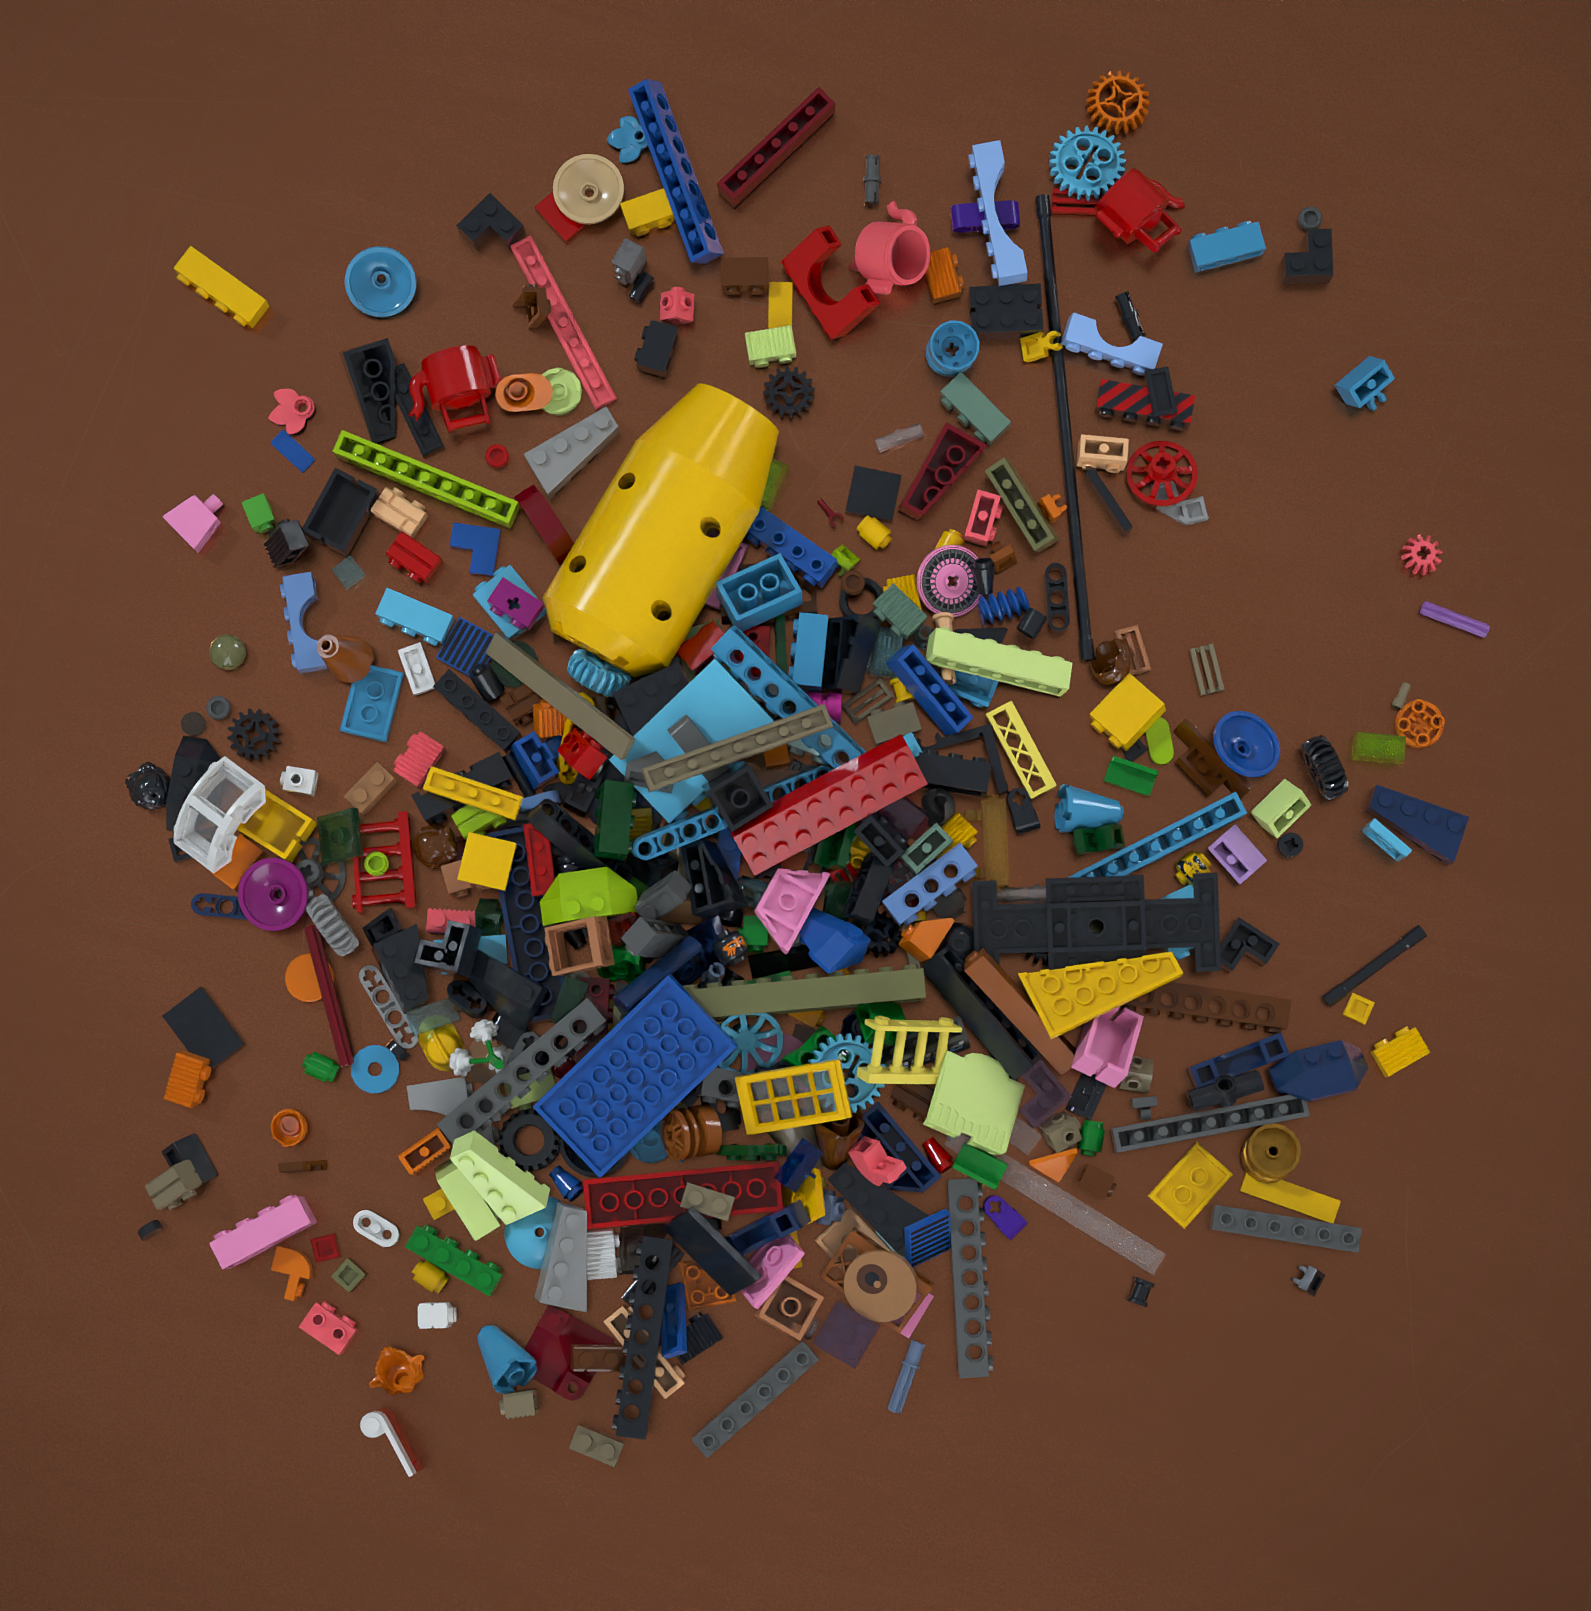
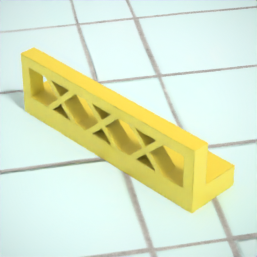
M1010 701L986 713L993 730L1025 790L1028 792L1030 799L1055 789L1057 785L1013 702ZM1003 711L1009 721L1007 728L997 725L993 716ZM1000 730L1006 731L1005 736H1003ZM1008 732L1016 734L1020 742L1018 749L1008 746L1006 742ZM1012 751L1017 752L1016 758L1014 757ZM1020 753L1027 755L1031 762L1030 770L1021 768L1018 765L1017 761ZM1023 772L1028 773L1027 780H1026V778H1025ZM1031 775L1038 776L1043 785L1042 788L1035 792L1032 791L1029 785Z

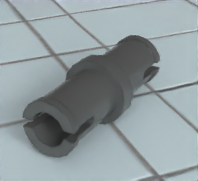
M866 155L865 176L863 177V183H865L864 203L868 204L869 202V205L879 204V184L882 183V177L879 176L880 156Z

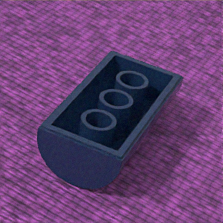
M687 936L613 997V1001L622 1016L628 1015L669 974L682 986L691 985L709 969L702 945L693 937Z

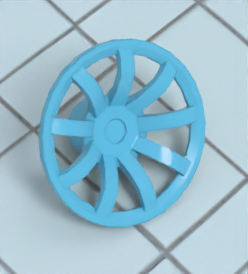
M769 1013L746 1014L759 1016L754 1025L750 1026L747 1024L745 1015L726 1017L720 1023V1026L739 1046L718 1066L721 1069L752 1074L755 1072V1069L747 1071L748 1053H751L759 1066L771 1067L780 1056L783 1047V1033L775 1018ZM739 1017L740 1023L736 1024L732 1029L727 1026L728 1023ZM765 1019L774 1027L768 1031H757L763 1025ZM775 1034L777 1036L776 1046L760 1041V1039L769 1038ZM757 1047L773 1053L766 1063L763 1062L755 1050ZM739 1053L741 1056L740 1071L729 1067Z

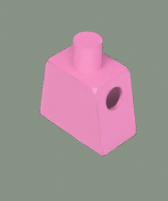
M214 494L204 503L193 495L166 513L163 518L199 553L221 523L213 513L223 503Z

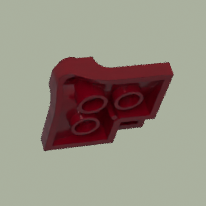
M548 1305L524 1349L536 1361L537 1372L532 1379L545 1385L567 1400H577L583 1396L596 1372H587L586 1370L584 1372L572 1371L570 1369L571 1344H613L615 1339L559 1307ZM573 1383L577 1386L575 1393H571L568 1390L569 1384Z

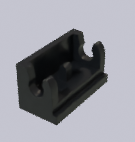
M1081 1073L1065 1110L1090 1121L1107 1084L1095 1079L1096 1074L1090 1077Z

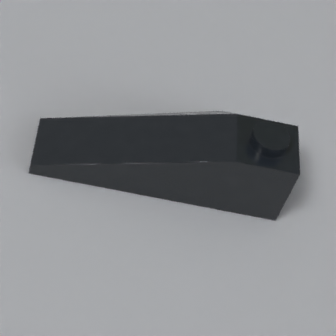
M388 338L339 352L371 442L377 443L395 437V358Z

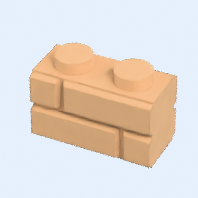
M386 487L371 508L372 514L399 532L403 531L414 539L428 518L427 513L424 511L426 507L416 500L411 503L404 499L406 495L399 489L394 487L393 490H390Z

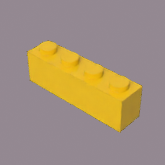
M192 246L188 248L174 266V270L178 274L176 278L186 286L192 284L197 288L195 290L196 293L206 300L210 297L215 301L214 305L222 312H231L235 315L233 319L243 327L247 324L254 328L270 307L266 299Z

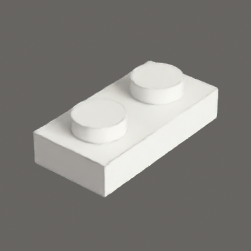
M421 642L398 650L413 695L417 696L433 690L435 681Z

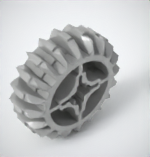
M321 894L310 900L311 902L307 904L306 910L331 948L340 956L354 951L359 946L358 938L328 896Z

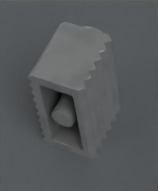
M625 238L623 243H620L621 247H618L619 251H616L614 259L611 260L613 273L615 274L614 279L624 285H627V283L634 285L638 278L637 275L641 273L647 259L645 249L642 246Z

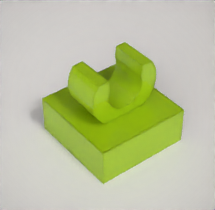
M843 544L831 554L841 566V571L838 573L839 576L856 567L861 560Z

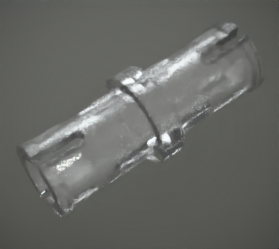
M917 423L902 430L897 428L893 433L876 438L874 441L878 452L882 453L897 446L900 448L904 447L905 443L923 438L924 433L920 423Z

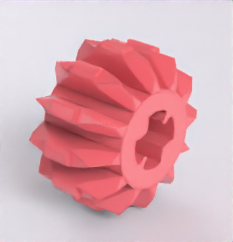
M1421 534L1416 536V541L1413 538H1409L1407 541L1408 545L1402 547V550L1407 554L1402 555L1401 560L1409 561L1404 567L1406 569L1410 566L1414 567L1412 570L1414 575L1419 569L1423 576L1427 574L1428 570L1434 572L1436 570L1435 565H1439L1442 561L1437 557L1443 553L1442 550H1435L1439 543L1435 541L1431 544V536L1429 535L1424 541ZM1420 550L1423 551L1422 554H1426V557L1423 560L1421 559L1422 556H1417V553Z

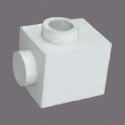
M287 766L286 772L282 771L280 785L283 786L282 790L287 793L314 797L319 773L315 770Z

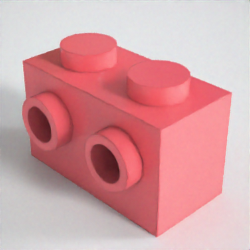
M977 490L964 541L987 547L988 540H994L997 528L992 526L995 518L1000 519L1003 505L999 504L1001 496Z
M326 1301L322 1304L315 1302L299 1328L338 1355L343 1354L359 1330L355 1327L356 1322L346 1315L340 1317L334 1313L336 1308Z

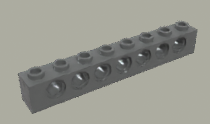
M590 997L586 998L437 1123L438 1127L452 1143H454L455 1139L474 1130L476 1131L479 1127L483 1131L494 1122L491 1118L497 1112L502 1115L513 1106L510 1103L511 1100L516 1096L521 1099L530 1092L531 1088L529 1085L535 1080L540 1083L550 1075L547 1071L554 1064L559 1067L569 1059L566 1055L573 1048L577 1052L588 1043L585 1038L591 1033L596 1036L607 1027L604 1022L608 1018ZM581 1019L586 1022L587 1029L584 1033H579L575 1030L574 1024L576 1020ZM558 1035H563L568 1039V1046L561 1049L556 1045ZM539 1051L548 1053L549 1062L547 1064L538 1062L537 1054ZM520 1067H526L530 1070V1078L528 1080H522L519 1077L518 1070ZM501 1083H508L511 1086L512 1092L509 1096L501 1094L499 1090ZM484 1098L491 1100L493 1103V1108L489 1112L481 1108V1101ZM464 1114H469L473 1117L474 1124L472 1127H466L462 1123Z
M1286 1095L1112 1128L1110 1133L1114 1153L1308 1117L1310 1114L1307 1100Z
M973 1178L947 1180L951 1229V1261L958 1377H989V1371H993V1358L988 1356L987 1346H992L991 1331H986V1321H990L989 1306L985 1307L984 1297L989 1296L988 1282H983V1272H987V1259L982 1257L981 1247H986L985 1232H980V1223L984 1222V1209L979 1208L978 1198H983L982 1183H977V1180ZM964 1196L971 1198L973 1202L972 1208L968 1211H964L959 1207V1200ZM964 1221H970L974 1225V1231L971 1235L967 1236L961 1232L960 1226ZM965 1246H972L975 1249L976 1254L973 1259L966 1260L963 1258L962 1250ZM969 1270L974 1271L977 1275V1280L972 1285L966 1284L963 1280L964 1273ZM970 1295H975L978 1298L979 1303L975 1309H968L965 1306V1299ZM971 1320H976L980 1324V1330L976 1334L967 1332L966 1325ZM972 1345H978L981 1348V1355L977 1359H972L968 1356V1349Z

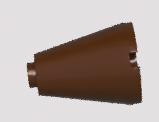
M832 1104L825 1108L821 1107V1113L832 1112ZM858 1109L856 1113H852L851 1118L816 1124L821 1159L826 1168L838 1170L844 1163H847L850 1157L848 1151L856 1145L864 1129L863 1115Z

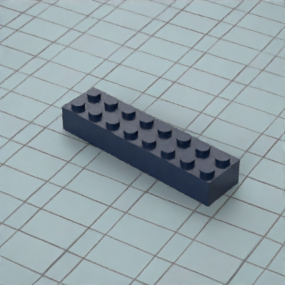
M524 826L488 833V837L517 843L506 891L498 890L513 969L549 988L530 1025L562 1019L572 1011L566 976H552V971L549 967L550 958L548 947L545 943L544 928L555 925L543 926L540 901L544 895L532 897Z

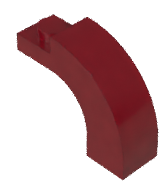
M533 484L521 491L514 499L518 501L520 508L533 524L559 565H562L574 542L544 496Z

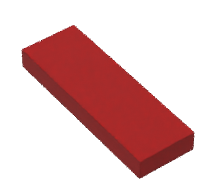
M530 823L523 824L532 897L543 896L555 880L551 842Z

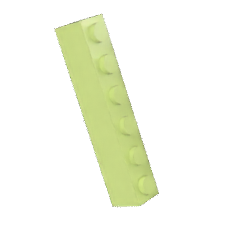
M945 627L936 628L929 635L926 660L929 664L1059 697L1069 689L1072 662L1065 661L1062 657L1045 656L1039 651L1022 650L1016 645L1006 646L998 644L995 640L975 638L974 635L969 633H955Z

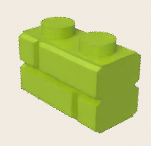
M466 805L451 814L465 840H467L469 832L486 836V830L491 827L497 829L507 822L505 817L470 805Z

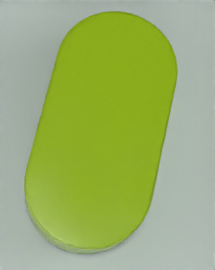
M1159 717L1145 732L1152 762L1157 765H1165L1173 758L1174 749L1169 724L1165 719Z

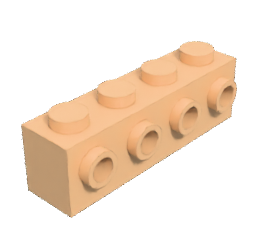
M625 1305L603 1321L622 1346L624 1340H629L630 1330H626L627 1317L633 1314V1308L630 1306L627 1309ZM645 1330L637 1331V1342L646 1344L649 1341L648 1332ZM660 1345L654 1386L666 1399L685 1384L683 1378L686 1375L677 1364L673 1367L668 1359L662 1357ZM635 1355L633 1357L634 1361L641 1369L644 1368L646 1365L645 1358L642 1355Z

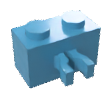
M1369 356L1334 386L1345 404L1361 408L1366 404L1370 410L1374 411L1377 409V406L1374 404V396H1377L1379 401L1385 402L1387 398L1380 391L1391 383L1395 377L1385 360Z

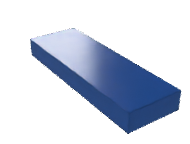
M681 1282L667 1286L661 1329L662 1357L665 1359L687 1353L685 1285Z

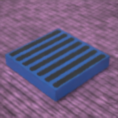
M459 617L437 654L436 659L469 677L474 666L479 663L489 664L492 659L486 654V651L494 635Z
M946 1209L904 1228L905 1259L912 1267L951 1249L950 1213Z

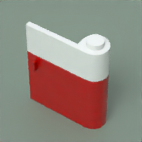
M380 1408L367 1413L362 1418L360 1428L367 1437L375 1438L386 1433L409 1477L424 1469L392 1410Z

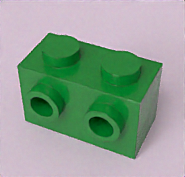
M744 916V924L739 926V932L748 946V953H763V949H768L767 929L758 916Z

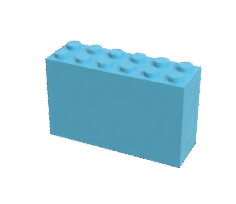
M714 659L633 736L635 741L626 759L620 760L613 755L609 761L625 776L628 762L655 751L663 760L684 754L685 752L667 731L669 727L684 715H687L710 744L775 722V720L718 660ZM741 761L734 762V763L729 764V765H727V766H728L729 768H732V767H734L735 765H737L738 763H740ZM701 774L673 784L672 793L658 790L649 793L648 788L636 785L634 787L668 823H672L673 821L676 822L683 819L689 813L686 809L691 804L697 806L706 797L701 786L708 783V781Z

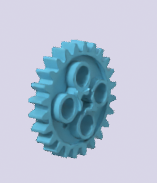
M1085 126L1084 132H1081L1076 127L1075 134L1068 130L1066 138L1059 136V143H1054V151L1050 152L1051 160H1049V167L1052 168L1050 176H1056L1054 184L1062 183L1060 191L1066 188L1069 189V197L1074 192L1077 193V200L1082 195H1085L1087 201H1089L1090 195H1094L1098 200L1100 192L1104 195L1108 188L1110 189L1124 175L1125 168L1123 167L1126 164V160L1122 158L1125 152L1119 150L1120 142L1113 144L1114 135L1107 138L1106 130L1099 134L1098 127H1095L1093 132H1090L1088 126ZM1084 146L1088 150L1082 151L1079 150L1077 147ZM1094 147H1098L1092 156V161L1087 164L1081 179L1078 180L1077 177L1082 172L1083 164H1086ZM1106 157L1108 161L1103 162L1100 161L1098 158ZM1074 165L1076 169L1071 170L1068 169L1066 166ZM1087 176H1095L1097 180H1089Z
M850 1033L846 1034L845 1040H843L841 1034L836 1035V1042L833 1038L829 1037L827 1038L828 1046L820 1043L819 1047L822 1051L814 1050L812 1053L817 1058L816 1060L810 1059L808 1062L816 1063L838 1059L839 1051L844 1050L848 1054L847 1062H841L842 1070L850 1068L856 1055L859 1056L857 1062L848 1072L851 1077L844 1079L845 1085L851 1084L855 1089L854 1096L848 1097L851 1112L856 1113L857 1105L861 1110H865V1101L870 1105L874 1104L871 1096L880 1097V1093L876 1089L883 1088L885 1085L866 1083L856 1076L857 1068L860 1064L863 1063L868 1066L871 1063L873 1047L869 1049V1044L865 1041L860 1043V1035L856 1036L854 1041H852ZM827 1070L813 1073L816 1091L832 1088L831 1084L827 1083L824 1078ZM833 1093L818 1095V1100L825 1099L823 1103L824 1108L832 1104V1111H836Z

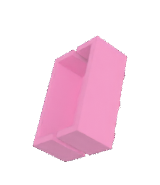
M1120 1006L1084 1023L1071 1066L1090 1077L1096 1074L1095 1079L1113 1088L1128 1074L1144 1016L1124 1007L1112 1021L1109 1020L1119 1010Z

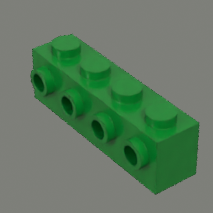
M427 1224L424 1227L416 1226L405 1248L489 1297L493 1295L504 1276L503 1273L499 1272L501 1267L491 1261H488L487 1264L478 1259L480 1257L479 1254L468 1248L466 1251H463L457 1247L458 1242L448 1236L445 1239L436 1235L438 1231Z

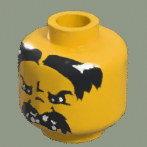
M1189 851L1175 863L1177 870L1175 877L1182 885L1185 886L1188 883L1193 886V873H1210L1209 867L1211 863L1200 851L1197 853Z

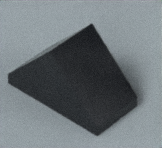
M389 908L362 929L371 946H373V944L404 930L405 927L396 910Z

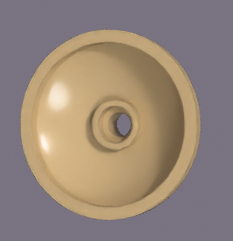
M582 154L569 159L560 167L554 179L553 195L558 208L566 217L582 224H595L608 219L617 211L623 199L624 183L621 173L611 161L595 154ZM587 191L594 192L592 197H587L585 194Z

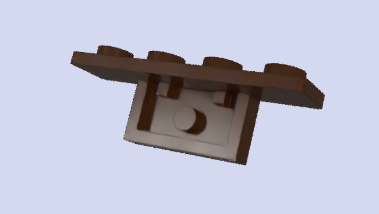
M1184 719L1174 729V733L1189 747L1175 762L1208 796L1222 784L1232 793L1236 792L1240 800L1252 789L1246 778L1230 769L1219 757L1213 744L1187 719Z

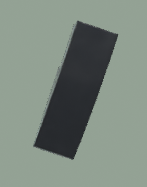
M605 747L602 751L608 758L590 780L578 772L564 801V808L585 817L611 763L609 759L614 755Z

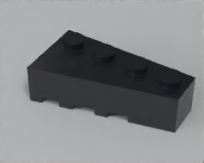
M844 1163L827 1179L895 1252L905 1244L904 1228L929 1216L882 1185L877 1186L873 1184L860 1171L847 1163Z

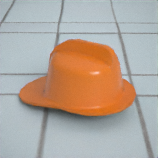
M513 374L504 377L498 383L495 397L497 403L507 411L537 410L545 407L550 402L553 389L548 379L540 374Z

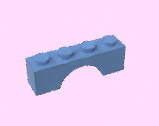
M312 572L283 576L284 584H280L282 598H286L287 607H284V616L286 622L290 621L291 630L287 631L289 644L294 646L295 653L291 654L293 668H297L301 674L328 669L317 652L318 641L307 636L303 628V616L306 609L314 601L318 600L315 577Z

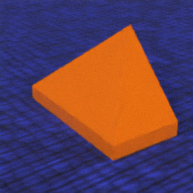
M1077 1148L1030 1160L1028 1164L1030 1167L1059 1183L1078 1151Z

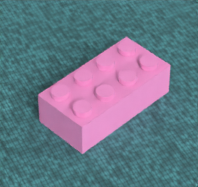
M289 1195L279 1201L280 1206L276 1208L275 1206H269L257 1213L259 1217L255 1219L246 1218L235 1224L237 1227L235 1230L226 1229L214 1235L215 1240L209 1244L221 1268L231 1269L318 1223L305 1197Z

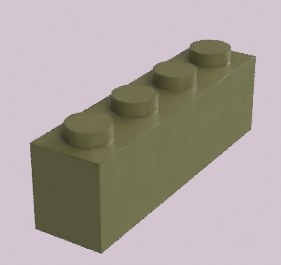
M1004 457L984 470L1034 551L1042 552L1060 540L1010 459Z

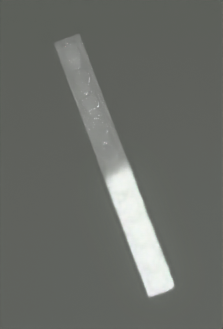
M961 1132L960 1136L955 1138L949 1136L944 1145L959 1154L964 1142L968 1141L971 1136ZM1008 1155L994 1156L1008 1163L1001 1178L1002 1182L1154 1275L1166 1255L1165 1253Z

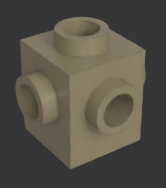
M1133 1056L1128 1074L1120 1082L1119 1089L1149 1093L1153 1076V1059Z
M1065 1111L1054 1114L1049 1120L1040 1124L1047 1145L1056 1153L1069 1149L1075 1143L1082 1140L1079 1132L1081 1130L1079 1121L1075 1116L1071 1117Z

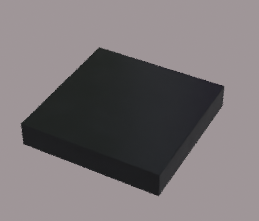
M855 465L845 513L863 517L869 515L871 518L875 517L878 520L892 522L902 475Z

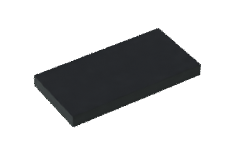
M693 1206L667 1221L662 1227L729 1296L757 1282L761 1277L760 1273Z

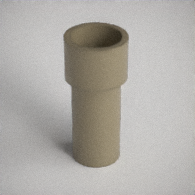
M1402 683L1397 696L1392 702L1391 706L1397 710L1403 709L1406 703L1405 700L1412 687L1409 683Z

